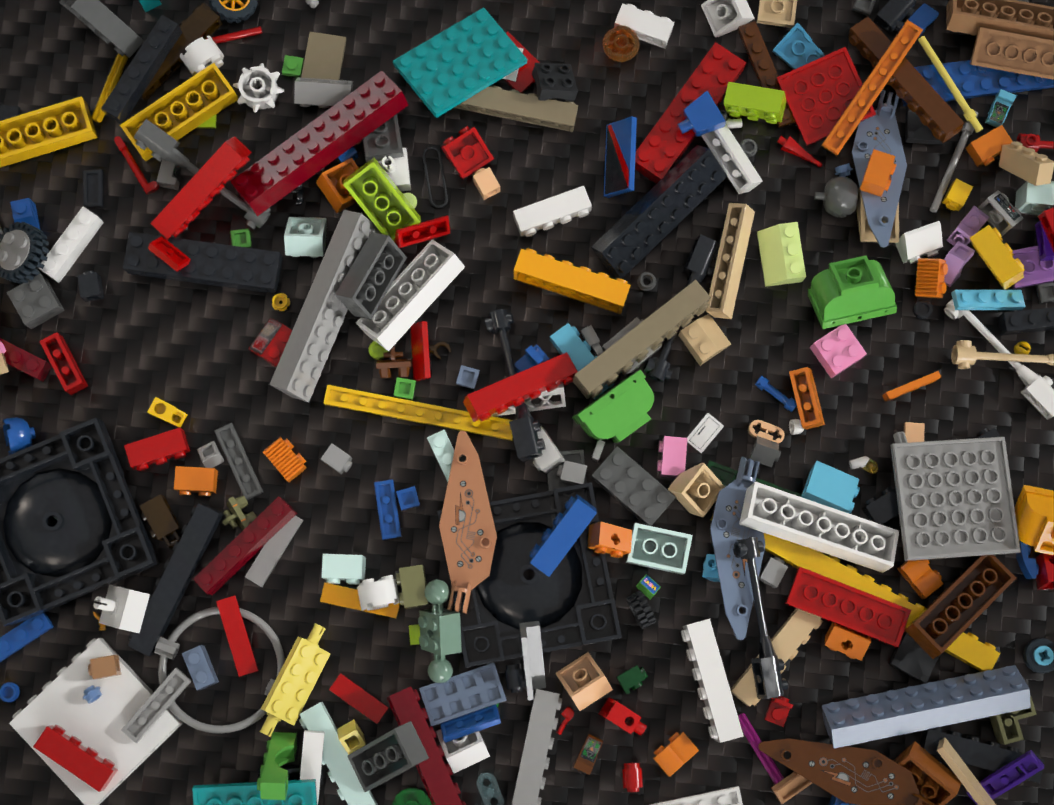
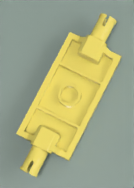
M315 623L307 639L297 637L261 707L262 710L267 712L268 717L259 732L271 737L278 721L281 720L293 726L295 725L330 656V653L319 648L318 645L320 638L326 630L324 627Z

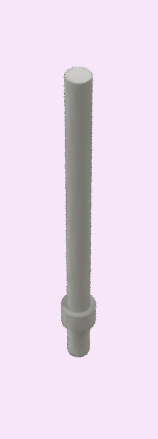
M969 121L963 125L962 135L930 207L931 212L937 213L969 135H972L974 131Z

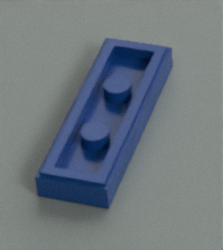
M393 479L374 482L382 540L402 537Z
M495 704L441 723L442 737L446 743L500 724L501 720L497 705Z

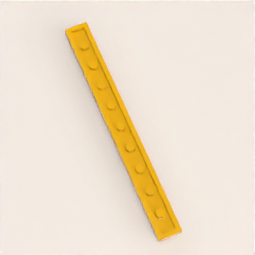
M327 385L324 405L511 441L513 439L509 424L513 420L491 416L485 421L481 422L478 420L473 422L467 411Z

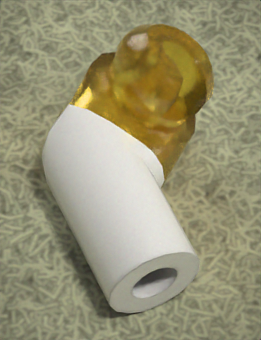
M867 456L849 460L852 470L861 467L871 474L878 471L877 463Z

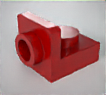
M782 696L771 698L764 720L784 727L789 710L793 707L789 703L790 699Z

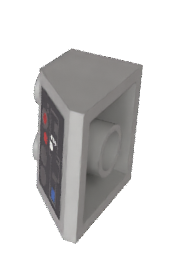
M999 190L989 196L978 207V209L989 216L988 223L993 228L996 227L1001 236L1023 219L1019 209L1013 207L1008 197Z

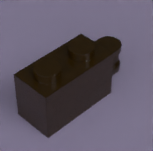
M160 494L140 505L142 510L140 515L145 522H149L151 526L149 531L152 537L160 541L165 540L169 549L172 550L175 543L181 539L178 532L182 528L166 498ZM174 535L175 539L170 541L169 537Z

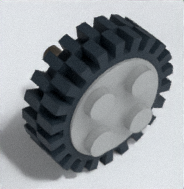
M15 222V225L10 224L9 229L5 228L3 230L5 235L0 234V277L22 284V282L27 283L28 279L33 280V274L38 275L40 273L38 268L43 269L45 266L41 263L42 261H47L48 257L44 256V254L49 253V249L45 248L49 246V243L46 241L47 236L44 235L42 230L25 222Z

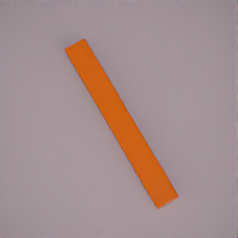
M909 20L905 22L821 146L836 156L839 154L923 29Z

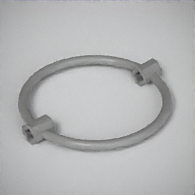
M218 607L204 609L189 616L175 628L168 639L160 637L154 653L161 655L158 669L160 685L167 678L168 658L174 660L179 651L180 644L175 643L177 638L194 622L208 616L220 614ZM239 608L242 617L259 626L270 639L276 653L278 676L285 663V657L277 635L259 616ZM270 679L264 695L268 696L275 680ZM175 701L169 707L182 722L190 727L203 732L218 734L231 733L247 728L267 713L260 708L252 716L238 723L210 725L188 716Z

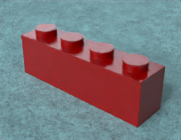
M59 725L47 726L33 747L98 792L104 791L118 771L114 767L115 764L107 758L103 760L97 756L98 752L93 748L82 746V741L77 737L66 735V730Z

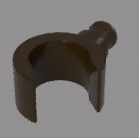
M438 342L435 346H429V352L434 353L435 357L441 360L437 354L439 347H446L451 354L450 346L446 342Z

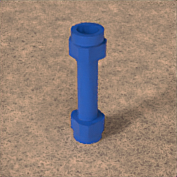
M761 376L755 383L757 388L761 391L763 389L783 403L785 409L792 412L797 406L796 400L792 397L790 399L770 385L767 378Z

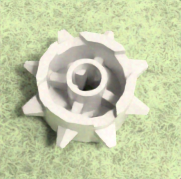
M263 63L260 66L251 67L250 70L243 68L239 82L233 84V87L239 89L241 93L237 103H246L253 108L255 113L260 109L274 108V103L279 93L284 92V89L278 87L276 83L280 73H270L267 68H264Z

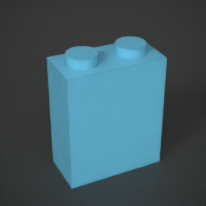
M816 461L810 469L801 497L850 514L855 505L852 502L853 498H856L860 487L857 486L859 479Z

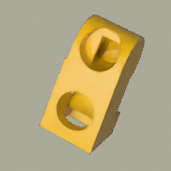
M155 397L147 411L150 415L178 428H181L188 415Z

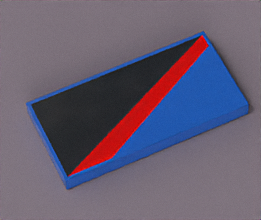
M631 116L606 126L604 197L610 198L634 191L636 117Z

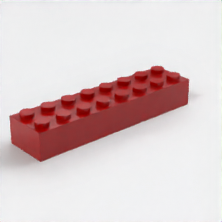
M715 42L637 149L635 154V170L657 184L675 166L696 137L692 129L682 134L677 125L686 120L683 110L706 91L709 92L716 106H718L726 95L728 82L735 83L743 72L746 62Z

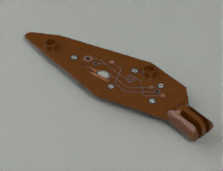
M789 738L759 743L760 751L845 803L856 805H921L923 801L928 805H936L919 794L911 771L876 750L848 746L834 749L832 744ZM784 752H790L791 757L785 759L783 757Z

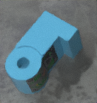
M1001 89L993 100L985 123L996 128L1003 125L1017 95Z

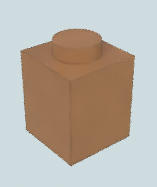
M110 655L90 659V664L88 665L89 675L93 679L121 675L119 656Z

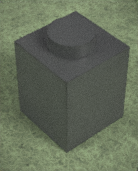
M757 436L750 453V459L772 467L774 461L778 462L781 454L779 443Z

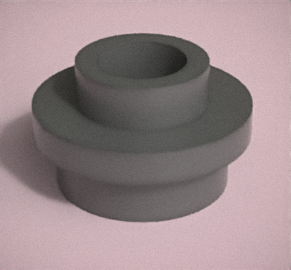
M649 272L640 274L637 280L638 287L643 291L652 290L656 285L655 276ZM648 279L650 284L645 285L643 280Z

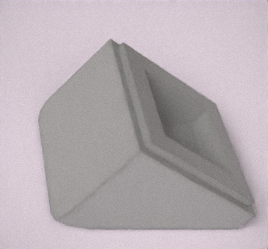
M215 441L197 449L201 461L206 468H213L224 462Z

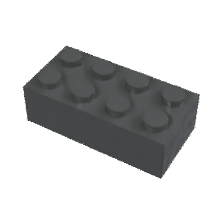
M371 232L335 296L354 316L371 320L407 257L389 235Z
M618 446L591 476L592 480L644 525L652 526L676 498Z
M411 721L389 731L347 756L364 792L429 759Z

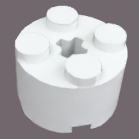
M207 36L208 39L206 40L203 37L195 40L185 48L187 52L184 55L180 54L181 60L193 76L212 63H215L217 68L224 64L222 61L224 55L211 36Z
M393 575L381 577V579L375 582L373 578L366 579L359 583L357 587L361 611L389 607L390 603L394 605L400 603L396 579H393Z

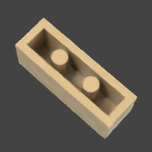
M1020 142L1002 145L999 167L1035 186L1051 184L1054 161L1048 159V156L1038 154L1034 149L1022 146L1023 144Z

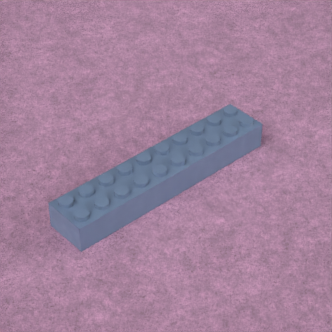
M1016 665L1006 666L999 669L986 670L965 676L822 705L823 721L835 749L1031 708L1030 689Z

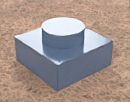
M461 365L456 385L475 390L480 370Z

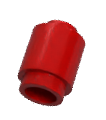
M624 763V768L622 769L623 788H627V792H639V788L643 787L640 763Z

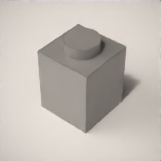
M332 443L321 458L324 463L340 474L344 471L347 472L353 464L351 462L353 458Z
M565 460L563 465L559 464L557 476H560L559 482L572 485L583 484L587 465Z
M770 557L761 570L758 580L772 588H777L788 566L784 565L785 561L782 559Z

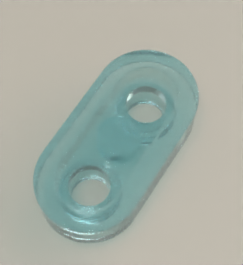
M489 772L482 773L477 779V787L484 805H492L490 803L492 798L498 800L496 805H504V799L495 776ZM489 779L491 784L484 786L483 780Z

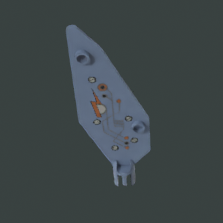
M885 90L881 91L878 106L875 110L876 115L859 123L852 148L859 187L861 186L873 149L895 156L894 164L897 165L894 174L889 175L888 179L891 180L888 191L884 190L881 197L861 191L868 225L877 242L883 248L889 244L907 168L895 116L899 97L896 94L893 105H890L893 92L889 91L886 102L883 103Z
M745 457L740 459L736 480L718 492L710 527L725 614L738 640H743L746 637L754 598L747 559L741 560V558H737L733 552V545L738 540L757 537L758 541L763 542L764 550L766 545L763 532L739 524L746 490L756 481L760 463L758 461L754 462L752 459L746 461ZM764 551L760 553L761 557H755L758 577ZM740 607L743 609V614L739 612Z

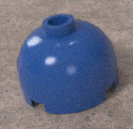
M18 417L2 420L5 424L3 425L6 446L10 445L11 451H8L9 455L32 446V439L36 438L34 427L30 428L24 419Z

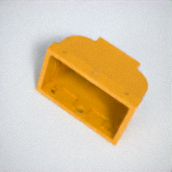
M1024 485L1014 507L1019 540L1027 545L1034 546L1035 552L1054 555V491Z

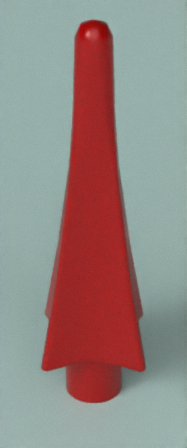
M780 136L777 140L778 143L783 145L781 150L805 159L818 167H822V163L805 151L791 136L788 139Z

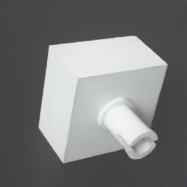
M403 148L404 157L392 158L388 156L389 159H387L385 156L382 160L378 161L400 191L411 190L406 148Z
M109 585L106 598L97 596L94 600L101 602V604L93 603L95 609L102 610L99 623L140 633L150 594Z

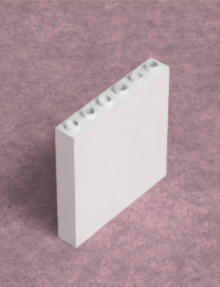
M94 638L86 645L87 649L83 653L79 652L71 660L73 663L68 667H63L56 674L58 677L53 682L51 680L42 687L43 691L38 696L34 695L27 702L28 706L23 710H18L12 716L13 720L9 723L84 805H100L183 724L168 708L138 743L130 739L121 729L154 692L120 656L121 675L93 679L88 671L90 659L118 655L103 638H98L97 640ZM92 685L95 687L99 686V690L102 693L99 699L90 704L85 699L83 700L85 695L83 692ZM59 725L66 730V735L77 737L82 741V746L93 748L98 752L97 756L103 760L107 758L115 764L114 767L118 771L104 791L98 792L33 747L47 726Z

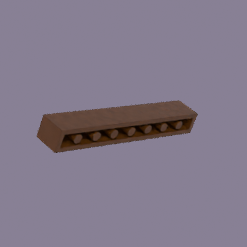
M866 17L850 28L848 36L850 43L858 48L862 57L867 59L874 69L892 42L869 17ZM904 57L887 84L891 85L896 91L897 96L903 99L908 104L909 109L918 115L922 124L927 125L932 131L933 136L944 143L961 131L964 122Z

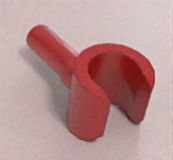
M569 706L561 713L565 719L556 732L561 735L566 724L574 716V711Z

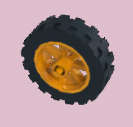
M209 0L210 8L213 9L221 20L225 19L229 23L246 21L254 14L258 4V0H247L246 4L240 0H224L223 2L221 0ZM229 2L231 8L226 7L225 4ZM236 3L239 4V5L241 6V8H239V9H234V8H235V4H236Z

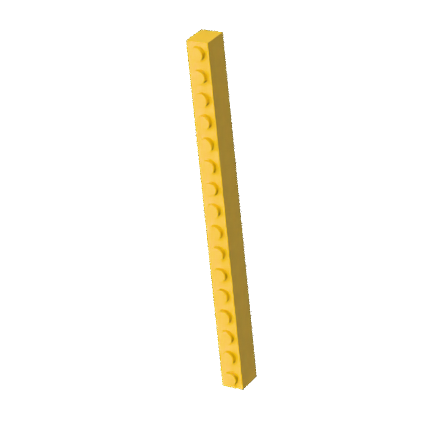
M764 533L765 551L782 559L797 569L798 567L808 569L910 609L911 613L905 629L926 609L918 603L914 605L908 602L909 598L900 593L898 595L892 593V589L887 585L881 584L880 586L874 582L875 579L866 574L864 576L860 575L853 566L848 564L844 566L839 563L840 559L831 555L828 557L820 551ZM963 632L944 651L980 672L992 670L1000 655L995 650V646L987 642L983 644L978 641L976 635L969 632L967 634Z

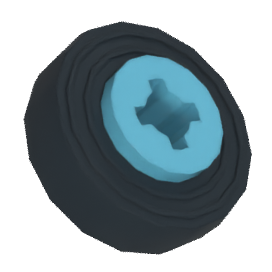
M1045 638L1030 641L1023 652L1024 662L1027 667L1033 672L1040 674L1053 671L1054 643Z

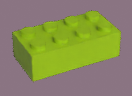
M375 157L344 179L343 185L382 234L389 235L393 241L396 229L421 222L419 214Z

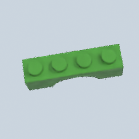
M273 732L271 740L267 741V752L264 753L263 760L264 765H261L260 769L261 778L257 780V790L260 791L261 799L286 800L288 770L282 769L280 766L295 761L297 733Z

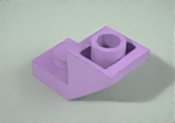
M974 206L948 237L947 241L953 246L958 241L967 246L970 242V237L979 231L989 219V216Z
M959 241L944 259L948 265V272L944 277V282L949 287L960 277L963 266L975 252V250Z

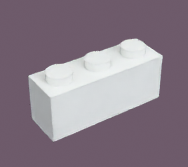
M622 3L614 24V30L665 49L673 30L674 22L667 17L656 16L651 11L637 9L632 4L626 5Z

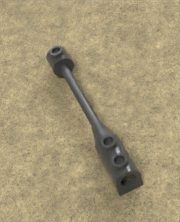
M145 119L134 136L137 140L135 144L143 150L149 148L153 151L151 156L161 162L164 159L182 168H186L195 175L200 169L176 149L180 142L151 121ZM224 187L220 192L247 212L244 216L247 219L245 223L254 230L256 227L260 229L271 214L269 213L271 208H268L262 214L256 216L245 201Z

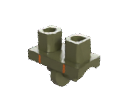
M245 496L236 499L231 497L226 503L229 510L223 512L226 519L222 522L224 525L230 524L233 529L239 525L243 531L257 517L253 511L246 515L243 514L242 509L249 505Z

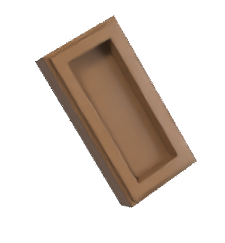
M793 772L771 788L778 801L784 804L811 785L812 782Z

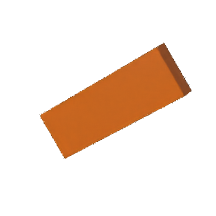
M936 371L883 394L882 397L887 402L939 380L941 375L939 371Z

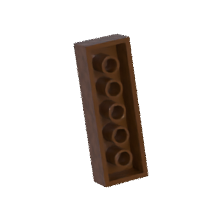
M994 555L979 556L905 631L934 659L942 654L1016 577Z

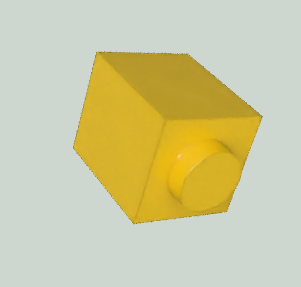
M956 178L950 185L942 203L950 210L959 211L964 206L973 186Z

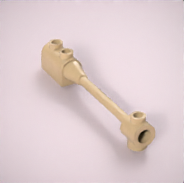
M968 340L956 341V345L953 346L951 353L952 363L958 364V369H970V365H974L976 360L1033 362L1054 366V354L1045 356L977 352L976 347L972 346V341Z

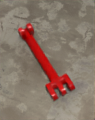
M116 136L114 138L116 145L122 152L146 195L159 190V185L156 181L148 183L125 142L120 136Z

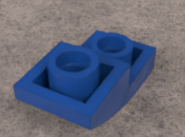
M924 3L908 20L923 29L920 34L921 36L927 26L937 19L939 13Z
M1019 540L1021 552L1016 553L1020 569L1026 579H1035L1039 572V566L1036 563V559L1028 558L1031 552L1030 545Z

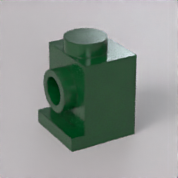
M635 665L616 676V679L624 693L629 694V688H632V690L639 688L643 685L641 681L645 680L648 676L643 667L639 668L638 665Z

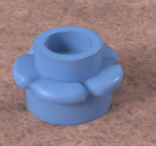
M849 163L835 167V175L844 177L851 175L850 171L853 168L850 167Z
M94 685L88 687L83 692L85 694L83 700L85 699L90 704L102 696L99 690L100 687H95Z

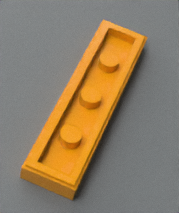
M324 582L320 602L361 611L357 589ZM390 603L389 607L369 611L366 609L364 612L397 619L400 603L396 605Z

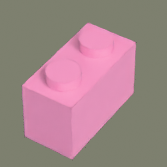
M664 436L662 441H659L658 452H661V460L657 461V471H660V477L676 478L685 471L687 438Z

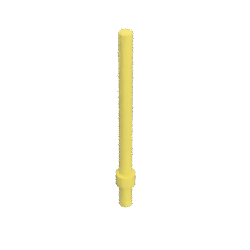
M925 36L918 39L919 43L963 110V116L971 123L976 133L983 130V127L976 118L977 114L973 109H970Z

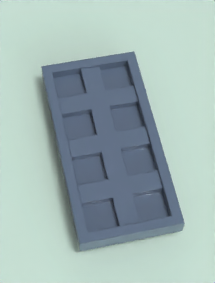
M494 662L453 676L445 683H433L419 688L431 726L507 701Z

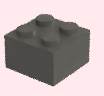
M41 273L35 276L33 280H28L27 283H22L7 292L23 323L30 329L65 311L47 278Z

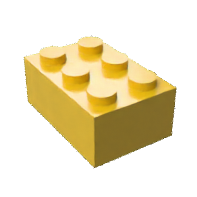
M988 225L971 236L970 241L1000 285L1006 290L1024 278L1023 272L1025 269L1018 258H1013L1014 254L1008 243H1002L1003 239L997 228L992 229Z

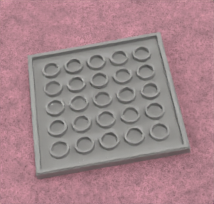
M1005 437L895 443L890 445L905 561L1021 552Z

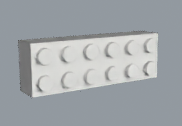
M431 240L393 281L372 319L360 318L356 324L368 337L389 351L465 266L453 252L436 241Z
M710 619L683 626L684 630L681 631L683 641L688 643L689 649L686 652L689 661H693L694 664L692 673L694 680H697L700 685L697 691L700 700H704L705 703L703 712L705 718L711 724L708 727L711 738L721 743L743 737Z

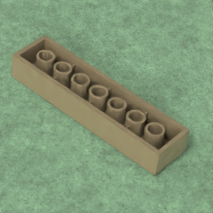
M697 280L693 281L574 375L573 383L586 399H589L591 396L594 399L602 392L605 385L609 387L616 382L620 373L624 375L630 371L634 362L640 363L647 357L651 349L652 351L658 349L665 338L668 340L672 338L680 326L682 328L686 327L692 321L691 319L695 314L699 316L706 311L711 297Z

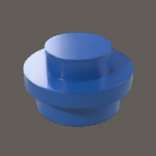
M7 682L1 686L0 698L3 701L13 702L19 697L20 689L17 684Z

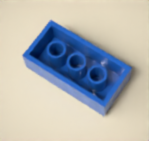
M576 495L575 498L572 496L565 504L566 510L564 513H558L553 520L554 526L552 529L547 528L543 533L541 544H535L530 551V563L548 577H550L597 514L596 508L579 495Z

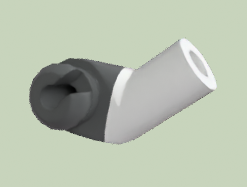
M720 110L729 129L742 128L741 118L730 119L726 111Z

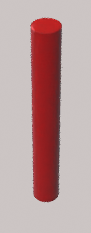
M259 26L211 38L216 44L262 34V29Z

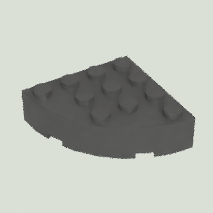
M61 0L59 2L107 44L110 42L116 46L114 50L122 57L126 54L130 58L144 42L140 36L99 0Z

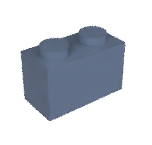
M200 645L182 653L196 690H202L219 682L205 646Z

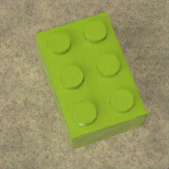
M728 82L724 106L729 116L739 118L740 115L747 116L749 120L753 121L764 119L767 123L771 124L782 122L786 105L785 91Z

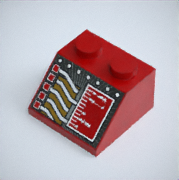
M270 318L249 347V350L277 368L292 330Z

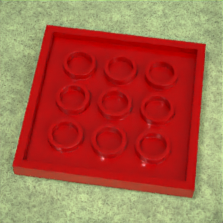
M846 46L776 78L780 89L785 91L787 105L806 146L829 135L863 85ZM873 106L870 107L861 122L876 115Z

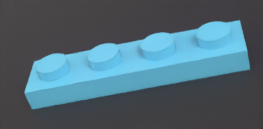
M954 290L951 293L955 310H1023L1026 307L1022 290Z

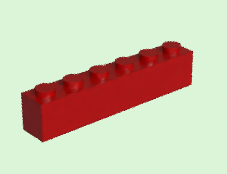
M566 352L470 393L466 396L463 403L473 422L478 420L482 422L489 419L496 412L501 414L512 405L517 407L523 404L528 398H531V400L535 399L546 390L551 392L562 383L564 385L571 383L578 371Z

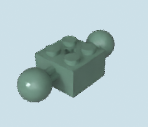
M436 579L430 581L425 587V597L432 604V608L419 610V643L422 650L434 653V660L428 666L429 678L435 683H445L453 674V667L445 655L462 652L460 613L443 608V603L449 598L450 590L444 581Z

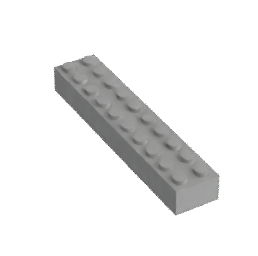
M343 210L269 384L290 397L305 402L310 401L348 310L335 296V293L371 232L380 234L374 223L363 214Z

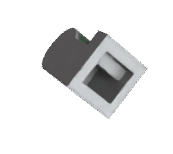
M162 159L156 181L158 185L178 190L180 183L176 176L177 171L181 167Z

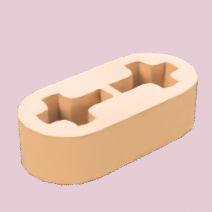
M754 420L748 427L749 434L754 438L759 436L776 443H781L785 436L784 431L780 427L762 420ZM757 424H759V425H760V429L764 430L765 433L762 432V431H759V432L756 434V433H755V429L752 428V427H753V426L755 427ZM777 431L780 438L773 440L772 435L767 434L768 432L774 433Z

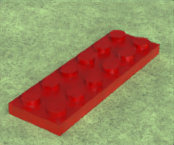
M798 567L785 603L894 647H899L911 610L802 567Z

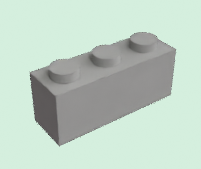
M297 77L295 80L294 104H300L301 107L318 105L319 108H329V106H334L353 92V81Z

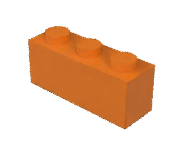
M809 367L789 371L802 427L807 430L825 425L812 370Z

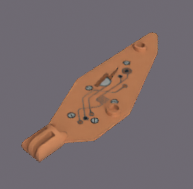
M460 431L457 436L439 528L452 585L447 610H452L455 593L457 592L455 612L460 611L463 594H466L462 613L467 614L471 590L490 575L497 534L479 455L468 434L465 431ZM462 456L466 457L464 462H460L459 459Z

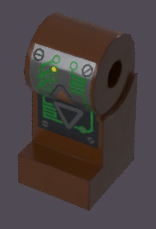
M588 734L573 768L590 775L603 740Z

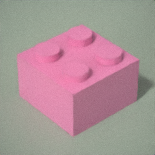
M847 324L840 325L810 346V349L830 378L841 373L867 354Z

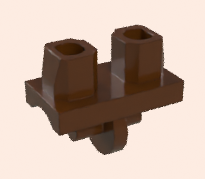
M392 347L391 352L384 353V358L391 359L377 360L376 369H379L381 378H390L391 368H398V377H408L412 365L411 358L396 359L403 357V352H396L395 347Z

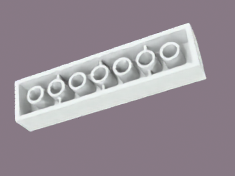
M754 482L747 488L740 525L882 573L894 566L899 536L898 530L758 482Z

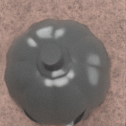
M844 176L833 177L827 182L824 192L814 193V199L823 200L826 212L833 217H846V215H851L856 209L858 200L857 184L851 178Z

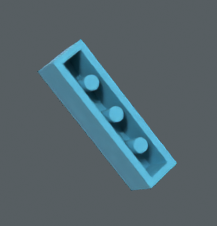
M567 323L552 334L549 340L560 355L568 353L579 372L597 356L594 357L590 352L592 349L586 341L582 342L579 338L580 333L575 326L571 327ZM614 383L609 387L605 385L602 389V392L597 397H595L594 400H596L609 389H611L614 386Z

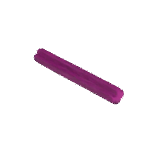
M744 713L739 714L738 719L744 735L776 785L784 779L773 759L759 750L758 746L762 741Z

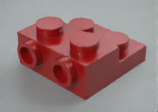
M466 126L458 131L460 135L455 138L450 136L443 141L444 145L441 147L462 179L494 159L475 127L469 128Z

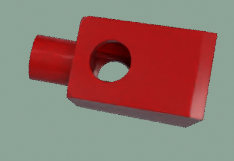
M1041 553L1035 558L1039 566V572L1036 575L1037 590L1054 589V555Z
M608 697L598 713L630 734L634 731L641 736L647 725L640 722L641 716Z

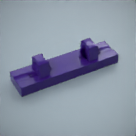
M1029 750L979 781V783L993 800L1043 770L1044 764L1032 750ZM967 791V795L974 801L976 805H978Z

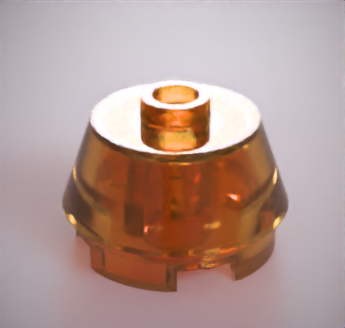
M616 26L605 34L603 50L613 61L626 62L638 53L640 46L639 38L630 27Z

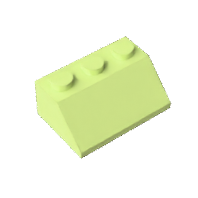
M798 222L778 224L757 231L765 287L803 282L806 278Z

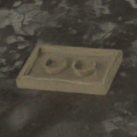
M310 32L301 78L339 80L347 38Z

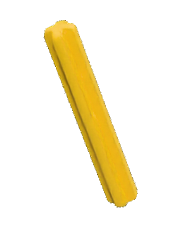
M119 53L117 54L91 116L95 122L101 123L105 113L101 108L119 82L128 60L126 55L122 57Z

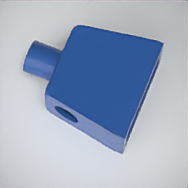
M706 91L683 110L686 120L677 125L682 134L692 129L698 137L725 127L726 121L711 95Z

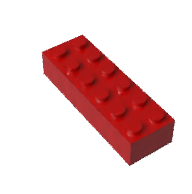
M235 136L224 142L150 224L167 240L172 236L176 238L186 230L191 221L198 217L199 211L207 207L213 200L212 198L223 190L224 184L235 177L237 174L235 170L238 171L250 160L248 156L252 152Z

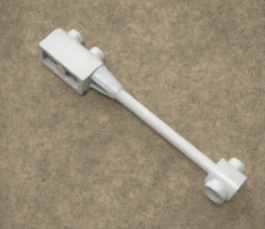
M953 299L946 304L947 307L944 311L951 319L955 320L957 317L960 318L964 315L999 353L1011 354L970 310H955ZM1008 361L1016 369L1017 374L1026 386L1021 393L1047 420L1054 417V389L1051 387L1053 381L1046 375L1042 378L1020 362Z

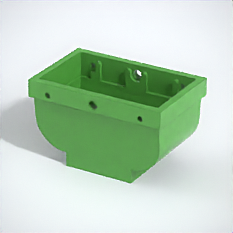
M867 255L829 263V269L818 273L812 279L811 289H808V297L822 329L897 312L895 293L881 264L875 260H868Z
M641 369L632 373L572 417L577 425L580 424L589 437L595 440L611 438L614 443L621 442L651 420L647 412L653 406L654 394L644 379L646 376Z

